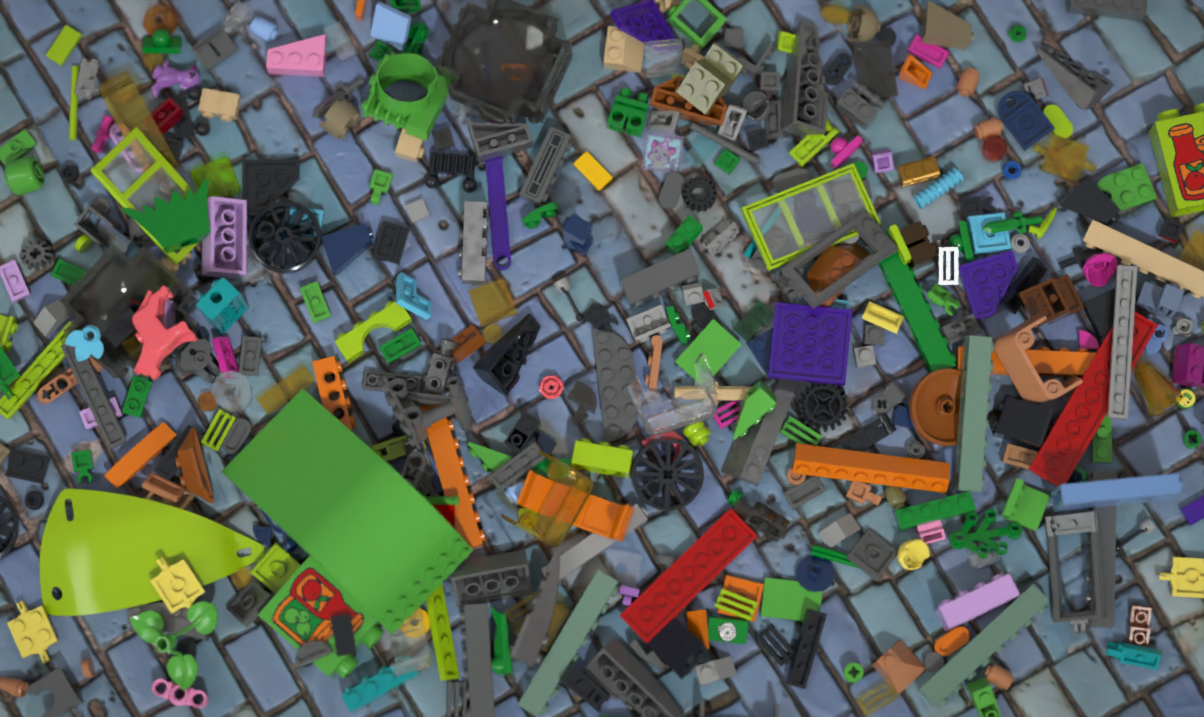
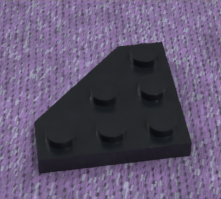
M300 159L242 160L243 200H247V217H255L266 206L278 202L300 180Z

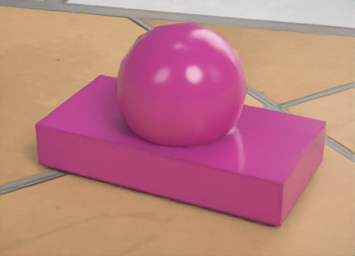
M857 135L848 143L842 137L835 138L831 142L830 148L837 156L831 161L830 166L834 170L839 168L861 146L862 139Z

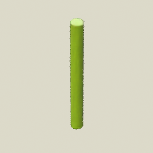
M72 66L69 121V140L71 141L77 139L78 95L74 93L79 66Z

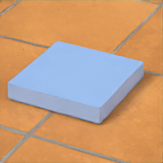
M378 2L375 8L370 36L403 51L406 48L411 16L382 2Z

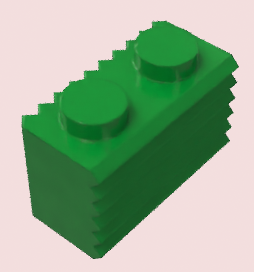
M687 215V218H685V221H682L680 227H677V230H675L673 235H670L668 241H665V249L672 255L686 251L703 231V225L692 216Z

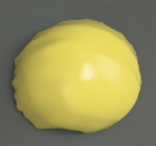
M922 539L905 541L897 552L898 562L906 570L922 567L923 561L930 556L929 547Z

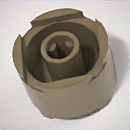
M341 96L340 101L337 100L325 114L326 121H321L319 126L335 139L343 141L349 134V127L351 125L355 126L361 119V110Z

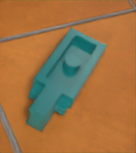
M1108 642L1106 655L1114 656L1120 663L1158 670L1162 650L1123 642Z

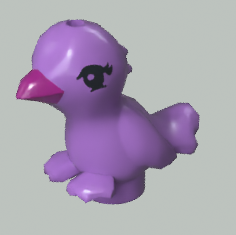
M166 60L163 66L157 65L152 75V78L157 80L151 87L152 95L154 98H157L160 90L178 83L181 84L179 89L183 88L184 90L197 86L200 83L201 77L197 71L196 64L187 70H177L171 67L169 60Z

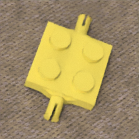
M162 556L160 560H156L162 571L150 582L171 614L184 607H187L189 610L194 605L195 599L205 591L184 559L175 565L169 566Z
M1173 557L1170 573H1158V580H1170L1171 597L1204 598V559Z
M20 601L16 605L21 614L16 619L8 622L7 625L22 658L32 654H39L43 664L47 663L50 659L46 650L52 644L59 642V639L44 606L28 611L24 601Z

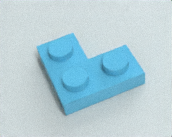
M401 272L397 275L396 304L427 320L431 316L432 302L416 294L417 280Z

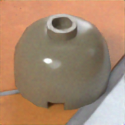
M856 4L853 6L856 7L855 11H850L847 20V32L850 31L851 37L848 36V39L851 42L857 43L868 42L880 31L881 22L877 13L871 7Z

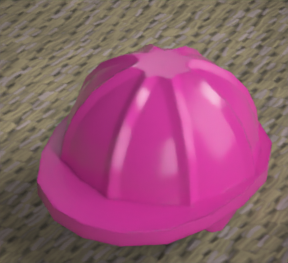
M1107 253L1094 254L1087 258L1083 265V273L1088 282L1096 287L1106 285L1116 271L1117 259L1115 256Z

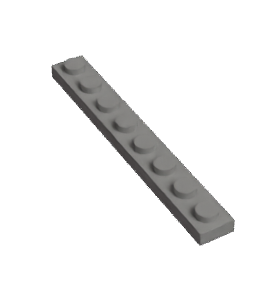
M1118 265L1116 270L1107 418L1128 419L1137 267Z

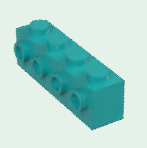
M403 655L396 659V664L391 667L386 665L378 670L377 675L373 677L368 675L361 679V684L354 687V685H351L344 689V694L341 697L350 713H355L419 676L420 673L411 657Z

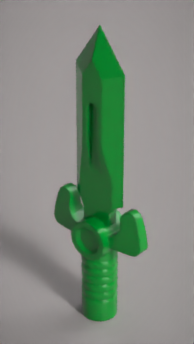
M1019 211L1013 214L1014 218L987 222L982 230L991 234L1015 230L1017 227H1021V229L1017 230V233L1024 234L1026 233L1027 225L1042 223V217L1026 218Z

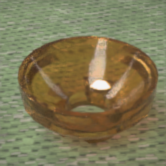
M153 6L144 16V28L151 37L157 29H166L170 36L177 29V16L168 6ZM157 14L164 16V21L160 24L154 22V17Z

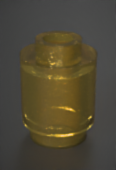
M828 3V6H823L821 17H824V22L846 25L850 10L845 9L846 7Z

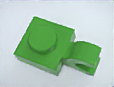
M374 170L369 188L374 190L371 196V204L379 206L382 192L388 194L393 174Z
M935 283L926 295L933 303L940 307L944 305L945 311L951 316L955 313L951 306L956 309L960 306V302L951 298V293L938 283Z

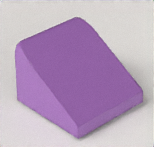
M890 149L871 152L875 173L894 170Z

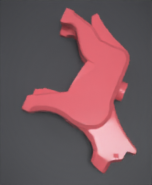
M165 285L155 293L148 290L144 301L132 317V322L138 331L135 335L139 342L143 343L141 355L134 368V372L138 375L142 373L144 376H150L153 380H156L161 375L160 365L165 356L182 343L196 342L198 340L185 321L169 329L161 322L165 312L166 301L174 297L172 291Z

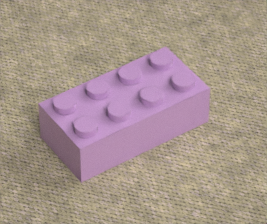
M211 196L207 198L211 232L202 240V276L239 279L246 275L247 200Z
M1003 573L998 574L990 580V583L987 584L984 581L973 588L974 591L970 593L968 590L957 594L955 596L956 599L953 601L951 598L940 602L938 604L939 608L935 612L945 632L1017 598L1020 594L1010 574L1005 576Z

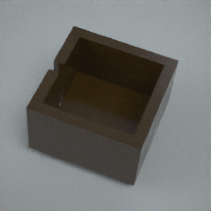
M918 221L900 229L899 231L912 257L910 263H908L909 267L916 271L932 264L936 257L937 248L934 242L930 243V240L927 238L929 231L926 225L922 226L921 221Z

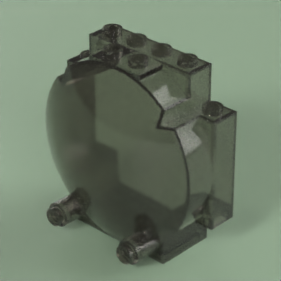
M490 0L487 9L467 2L465 8L462 7L460 9L457 24L454 23L451 28L450 34L452 35L450 39L446 40L443 45L442 56H438L435 62L437 75L450 79L448 87L450 99L463 104L470 112L485 120L514 124L517 115L528 117L529 122L533 124L543 123L573 59L572 43L555 37L559 28V19L513 0Z
M112 244L60 300L76 316L64 332L69 336L75 330H82L88 325H93L100 330L102 335L126 311L130 299L142 303L148 290L155 293L165 285L174 295L170 300L177 303L175 325L185 321L190 330L196 334L199 331L198 326L200 323L186 310L196 300L194 298L196 293L145 246H142L130 258L118 246ZM137 330L116 349L101 336L100 341L104 346L103 354L100 359L95 358L93 355L91 357L115 379H118V377L123 378L130 368H135L141 355L143 343H140L135 335L138 332ZM90 331L88 337L94 338V333ZM185 342L178 345L170 354L164 357L160 366H168L175 359L173 355L177 351L181 352L188 343ZM142 373L139 374L144 380L149 378L153 380L150 376H144Z

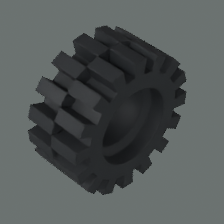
M696 176L694 179L693 177L690 178L689 182L687 181L683 187V202L686 203L687 208H691V211L697 210V212L703 210L705 212L708 208H712L717 197V189L714 182L712 183L709 178L705 179V176H702V178H699V176ZM698 187L705 189L707 192V197L702 201H697L692 196L693 190Z

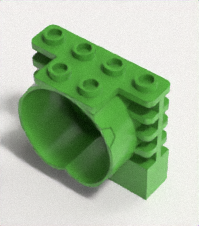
M392 51L391 55L386 54L383 60H379L377 72L372 74L370 78V96L363 101L361 107L364 110L363 117L371 116L374 117V121L382 120L385 121V125L393 124L396 129L404 128L406 129V134L427 141L454 87L456 73L436 65L433 67L426 58L413 53L396 54V52ZM412 81L422 86L427 95L421 100L403 102L391 98L385 91L395 82Z

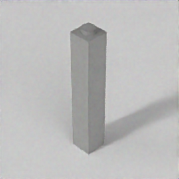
M637 503L632 506L635 508L625 537L648 522L647 511L643 506L639 507ZM593 533L560 555L559 582L619 541ZM549 564L541 569L544 577H546V570Z

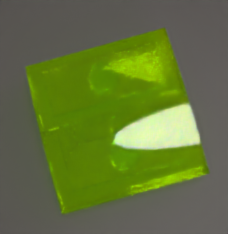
M227 156L190 171L197 190L209 178L207 198L211 196L228 198L241 191Z

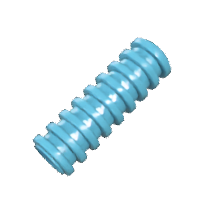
M955 167L951 169L952 171H947V174H943L942 178L939 177L937 181L932 182V185L929 184L928 188L925 187L923 191L918 192V195H913L915 203L921 209H924L925 205L929 206L930 202L935 201V198L939 199L940 195H944V192H949V189H953L954 185L957 186L959 182L964 181L961 172Z

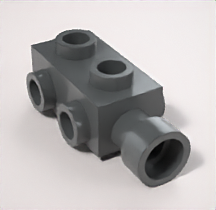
M441 338L440 352H435L430 356L428 366H430L429 372L425 374L423 380L424 390L429 391V394L444 395L446 391L450 390L447 380L450 378L451 373H455L457 368V362H454L455 357L451 356L452 350L455 349L456 341ZM439 361L443 364L442 368L438 367ZM434 380L438 382L437 387L433 386Z

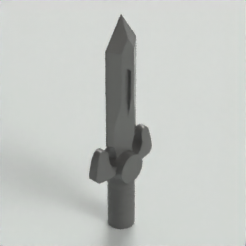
M360 77L349 86L339 83L336 86V90H343L336 92L314 109L312 117H323L337 100L340 101L341 96H348L347 100L352 102L354 100L351 95L352 92L365 83L364 80Z

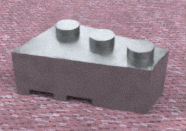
M467 121L478 163L533 147V140L527 123L500 124Z

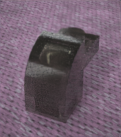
M577 380L568 395V400L579 406L571 419V424L576 427L580 423H585L589 416L587 411L595 415L597 409V399L594 391Z

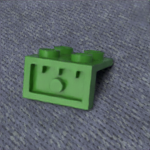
M1017 478L1012 485L1000 517L1037 531L1050 495L1023 485L1024 481Z

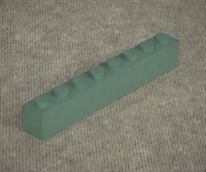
M967 335L964 338L954 490L981 492L985 484L983 469L986 467L984 449L987 448L988 444L987 438H985L986 430L989 427V420L987 419V411L990 409L988 391L990 392L992 382L989 380L990 372L993 370L991 353L994 352V342L992 337Z
M597 570L519 701L518 706L537 717L540 714L545 715L550 706L547 704L551 697L554 699L560 689L557 687L561 681L559 678L568 669L570 664L574 665L580 656L577 652L580 647L584 648L590 639L587 635L590 630L594 631L600 622L597 620L600 613L605 614L610 605L607 603L611 596L615 597L620 588L617 586L618 581Z
M1032 584L918 691L933 708L937 705L941 707L949 700L946 697L951 692L955 694L963 687L961 682L965 679L968 681L977 674L975 670L980 665L982 667L986 666L991 661L989 657L994 652L996 654L1000 653L1006 647L1004 643L1008 639L1010 641L1014 640L1020 634L1018 630L1022 626L1026 628L1034 621L1032 617L1036 613L1041 615L1048 608L1046 604L1049 600Z

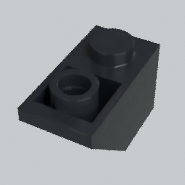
M524 411L503 444L517 453L522 452L541 427V421Z

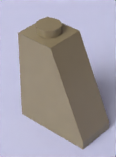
M928 1L924 9L922 43L966 50L968 44L973 41L974 33L971 32V24L937 4Z

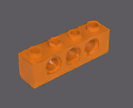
M335 356L312 361L323 407L333 416L337 411H343V418L338 420L350 431L354 432L353 427L356 426L354 416L349 414L348 409L352 407L349 397L345 398L344 390H347L345 379L340 377L339 372H342L340 360L336 361ZM334 374L335 380L333 382H326V376ZM334 392L340 394L339 399L336 401L330 400V395Z

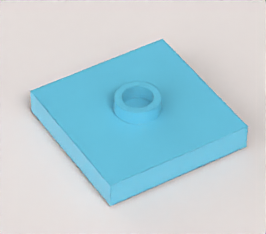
M1004 212L967 217L973 254L1009 251L1012 249L1008 231L990 234L982 230L987 222L1005 220Z

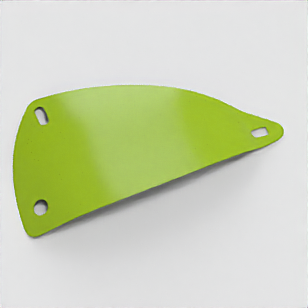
M64 489L60 492L52 507L42 537L39 569L43 606L46 612L52 616H78L147 604L162 600L150 582L162 571L156 562L162 556L169 566L175 565L184 559L202 587L261 560L265 554V549L260 543L217 522L167 504L117 493ZM66 499H71L74 513L72 521L67 520ZM251 548L252 555L241 558L237 556L238 550ZM54 587H59L62 591V598L60 600L54 599L52 595Z

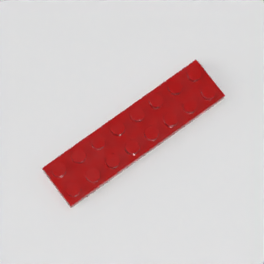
M730 508L619 617L647 644L752 543L758 535Z

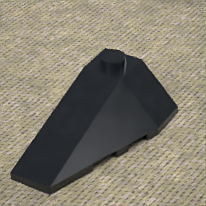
M531 314L526 315L483 353L473 366L474 371L485 383L504 396H507L517 384L520 378L518 374L521 366L525 365L527 361L525 359L529 348H532L541 326Z

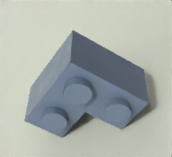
M1144 281L1138 293L1135 307L1171 319L1179 308L1185 290L1180 289V286L1173 283L1166 284L1162 288L1154 281Z

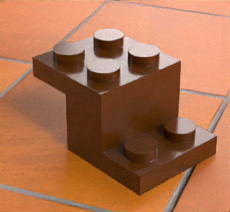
M1068 274L1058 279L1050 278L1018 294L1029 318L1038 313L1045 315L1047 318L1034 328L1046 323L1051 325L1085 308Z

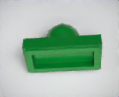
M157 29L152 37H144L142 53L180 54L182 38L171 37L166 29Z
M960 221L961 234L952 235L949 238L948 246L958 245V252L964 250L966 260L968 262L974 261L975 257L968 224L966 221Z

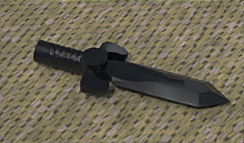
M1076 247L1073 248L1075 256L1058 262L1060 269H1064L1071 265L1079 264L1080 268L1083 269L1085 263L1081 261L1094 254H1102L1103 250L1098 247L1095 250L1088 248L1083 250L1082 254H1078L1082 248Z

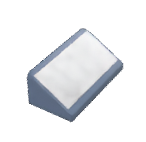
M102 219L100 220L97 234L122 255L126 256L134 247L131 244V240L117 229L109 226Z

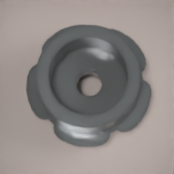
M919 441L909 443L906 448L908 457L921 459L924 456L923 453H925V446L921 445Z

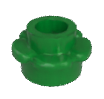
M1013 25L1008 35L1013 42L1019 43L1026 39L1027 30L1024 26Z

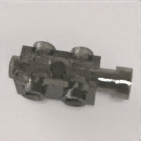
M739 499L733 511L739 515L740 513L745 515L747 518L744 522L753 531H760L769 541L778 542L780 538L784 540L789 532L787 526L790 521L759 501L752 507L747 504L748 501L745 499Z

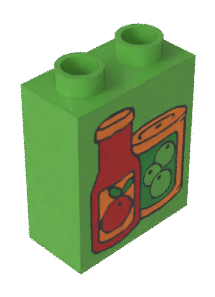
M311 556L304 561L258 614L260 618L297 650L306 642L314 640L324 642L330 646L334 653L312 663L331 679L336 674L345 679L359 663L353 656L354 654L337 657L331 617L351 614L356 650L362 644L371 649L385 633L379 627L380 623Z

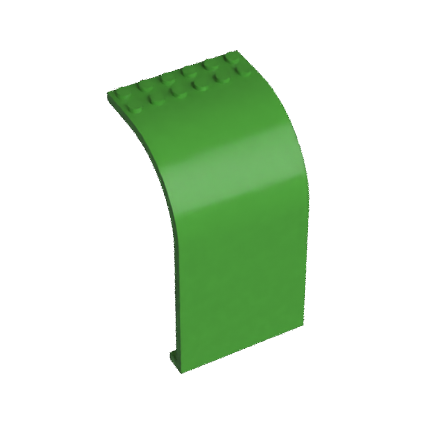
M303 388L222 470L241 491L313 557L392 635L473 551L459 533L401 475Z

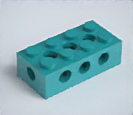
M222 277L220 280L217 279L210 286L211 290L207 294L203 293L197 299L198 303L196 306L204 318L224 335L249 307L240 292Z

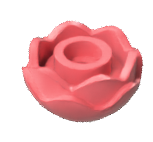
M555 375L545 376L539 385L541 394L548 399L559 397L564 388L563 382Z

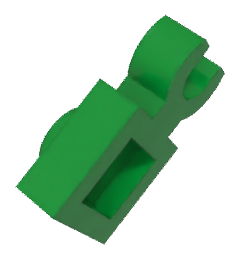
M92 451L72 452L73 470L75 473L80 472L77 477L78 483L83 485V477H88L89 483H93V477L89 473V470L94 469Z

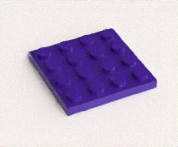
M776 302L768 378L845 386L852 309L821 306L814 309L810 305Z

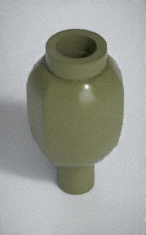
M886 485L885 497L889 506L895 510L906 508V496L902 488Z

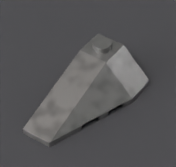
M1048 44L1037 49V53L1067 95L1081 109L1087 110L1094 107L1114 86L1113 83L1098 72L1093 71L1091 73L1083 69L1084 65L1082 63L1069 61L1066 54Z

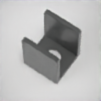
M88 205L74 225L97 244L106 245L108 242L85 224L92 213H95L112 228H119L120 224L97 205Z

